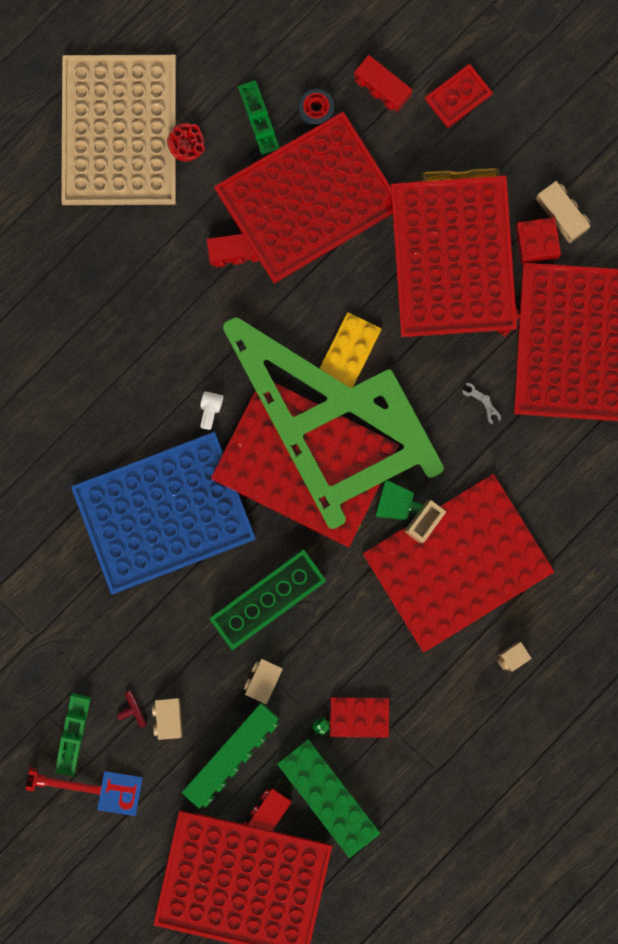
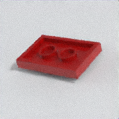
M469 64L427 95L425 101L448 129L492 96L493 93Z
M331 697L330 737L389 738V698Z

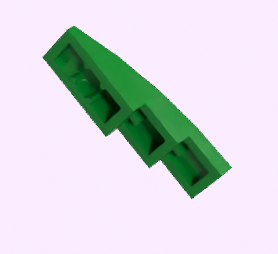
M255 80L238 86L262 158L280 148Z
M73 693L71 695L55 770L57 774L75 776L91 697Z

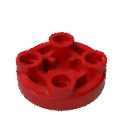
M181 123L170 130L167 137V145L170 153L176 159L184 162L193 161L205 150L204 137L197 125Z

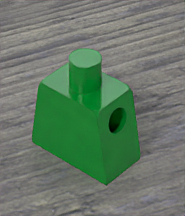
M386 480L375 517L407 520L408 514H417L423 504L412 502L413 492Z

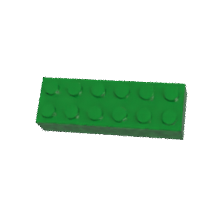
M302 550L212 616L210 621L229 647L234 650L323 585L326 580L306 552Z
M261 703L182 793L199 809L202 805L206 807L213 800L214 796L212 794L215 790L219 793L227 783L225 779L228 776L232 778L240 769L238 764L241 761L245 763L252 756L253 752L251 750L254 746L259 748L266 740L264 735L268 731L272 733L279 725L277 722L279 717Z
M309 739L277 763L349 858L380 835V831Z

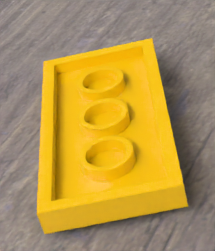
M347 312L320 370L347 387L353 388L382 329Z

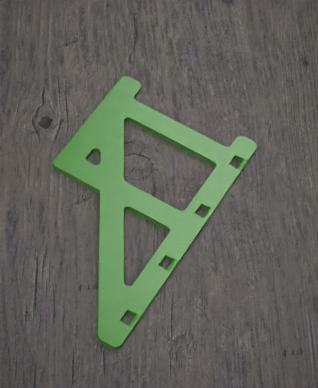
M233 318L224 323L223 330L229 342L234 348L246 374L330 529H335L345 523L346 518L340 508V504L417 464L422 467L425 475L429 478H433L443 472V464L391 370L388 369L353 388H349L241 319ZM240 340H242L246 347L242 352H240L236 344ZM264 361H271L325 395L327 400L296 417L291 416L264 366ZM267 392H270L274 400L270 404H268L263 395ZM383 396L388 404V408L383 409L373 402V399ZM347 412H352L403 444V450L334 486H329L305 443L303 435ZM295 444L298 445L301 454L297 457L291 447ZM324 496L330 505L326 509L323 508L319 498Z

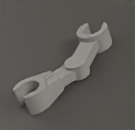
M466 383V386L470 387L472 391L467 393L462 390L463 395L473 396L484 404L490 424H493L491 415H496L498 421H500L501 416L492 406L490 397L475 390L474 385L471 383Z

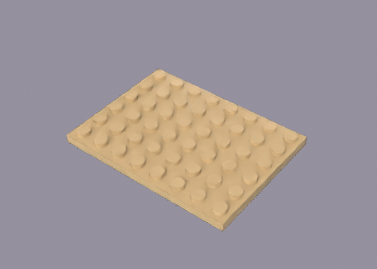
M63 55L62 205H176V158L170 153L167 145L168 134L176 126V55Z

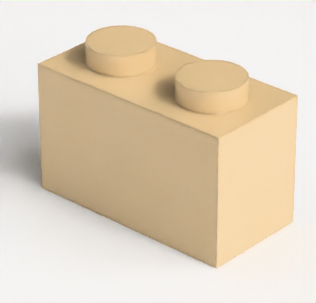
M427 500L404 532L417 542L424 543L446 511L432 500Z
M516 642L499 653L498 657L500 659L497 661L503 670L512 672L532 658L522 643Z
M261 659L260 662L256 661L252 670L255 673L253 679H248L244 690H247L245 695L267 704L283 668L264 659Z
M180 698L155 700V704L152 705V714L156 716L157 724H154V736L158 735V740L182 738Z

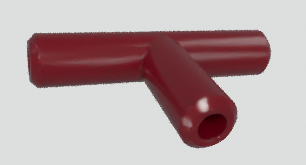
M132 691L125 692L130 708L117 713L118 719L123 720L134 714L140 728L146 726L147 723Z

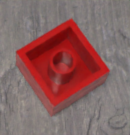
M555 217L516 224L515 232L521 264L555 260L560 257L561 251Z

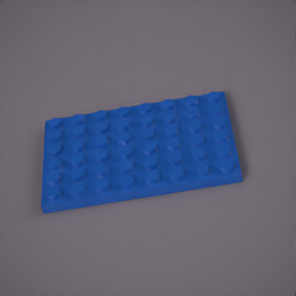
M215 432L71 487L111 595L256 540L238 492L211 480L223 456Z

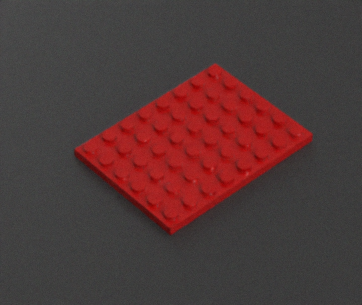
M344 112L214 186L218 196L248 241L273 284L393 214L391 186Z
M506 176L391 184L401 337L516 330Z
M523 263L514 414L618 421V269Z
M274 383L291 416L296 417L318 405ZM256 391L211 477V480L348 548L380 486L378 484L340 504V508L346 518L345 523L335 529H330ZM270 392L263 394L268 404L274 401ZM339 416L303 435L305 443L329 486H334L395 454L399 447V444L343 416ZM297 444L291 446L296 457L301 454ZM325 496L319 498L324 509L330 506Z
M494 474L440 506L446 513L424 543L417 542L404 532L406 529L404 528L363 553L423 653L554 573V570Z
M179 810L154 926L232 944H310L332 845Z

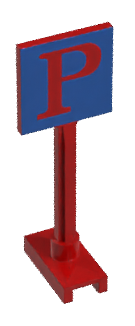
M29 767L28 769L29 775H33V777H28V781H32V783L26 782L25 788L27 791L34 792L35 786L44 787L45 785L99 794L97 810L136 816L143 777L104 771L102 785L96 786L48 778L46 775L37 774V768Z

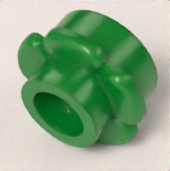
M324 717L319 718L312 725V728L315 730L314 734L319 733L323 735L329 730L330 722Z

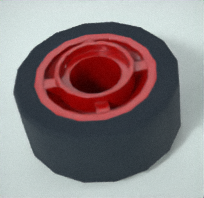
M315 88L308 90L302 95L299 100L298 109L303 122L309 126L317 127L333 117L334 102L328 92ZM313 105H319L321 106V110L314 111L311 107Z

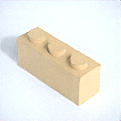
M555 181L540 192L536 200L550 218L555 217L557 228L567 241L571 243L588 231L590 221L585 214L579 212L577 203L573 199L570 200L566 195L565 187Z

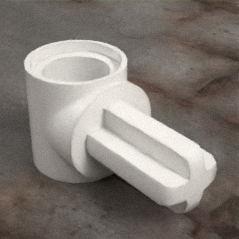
M204 391L201 402V409L204 410L201 428L211 430L215 413L220 412L223 395Z

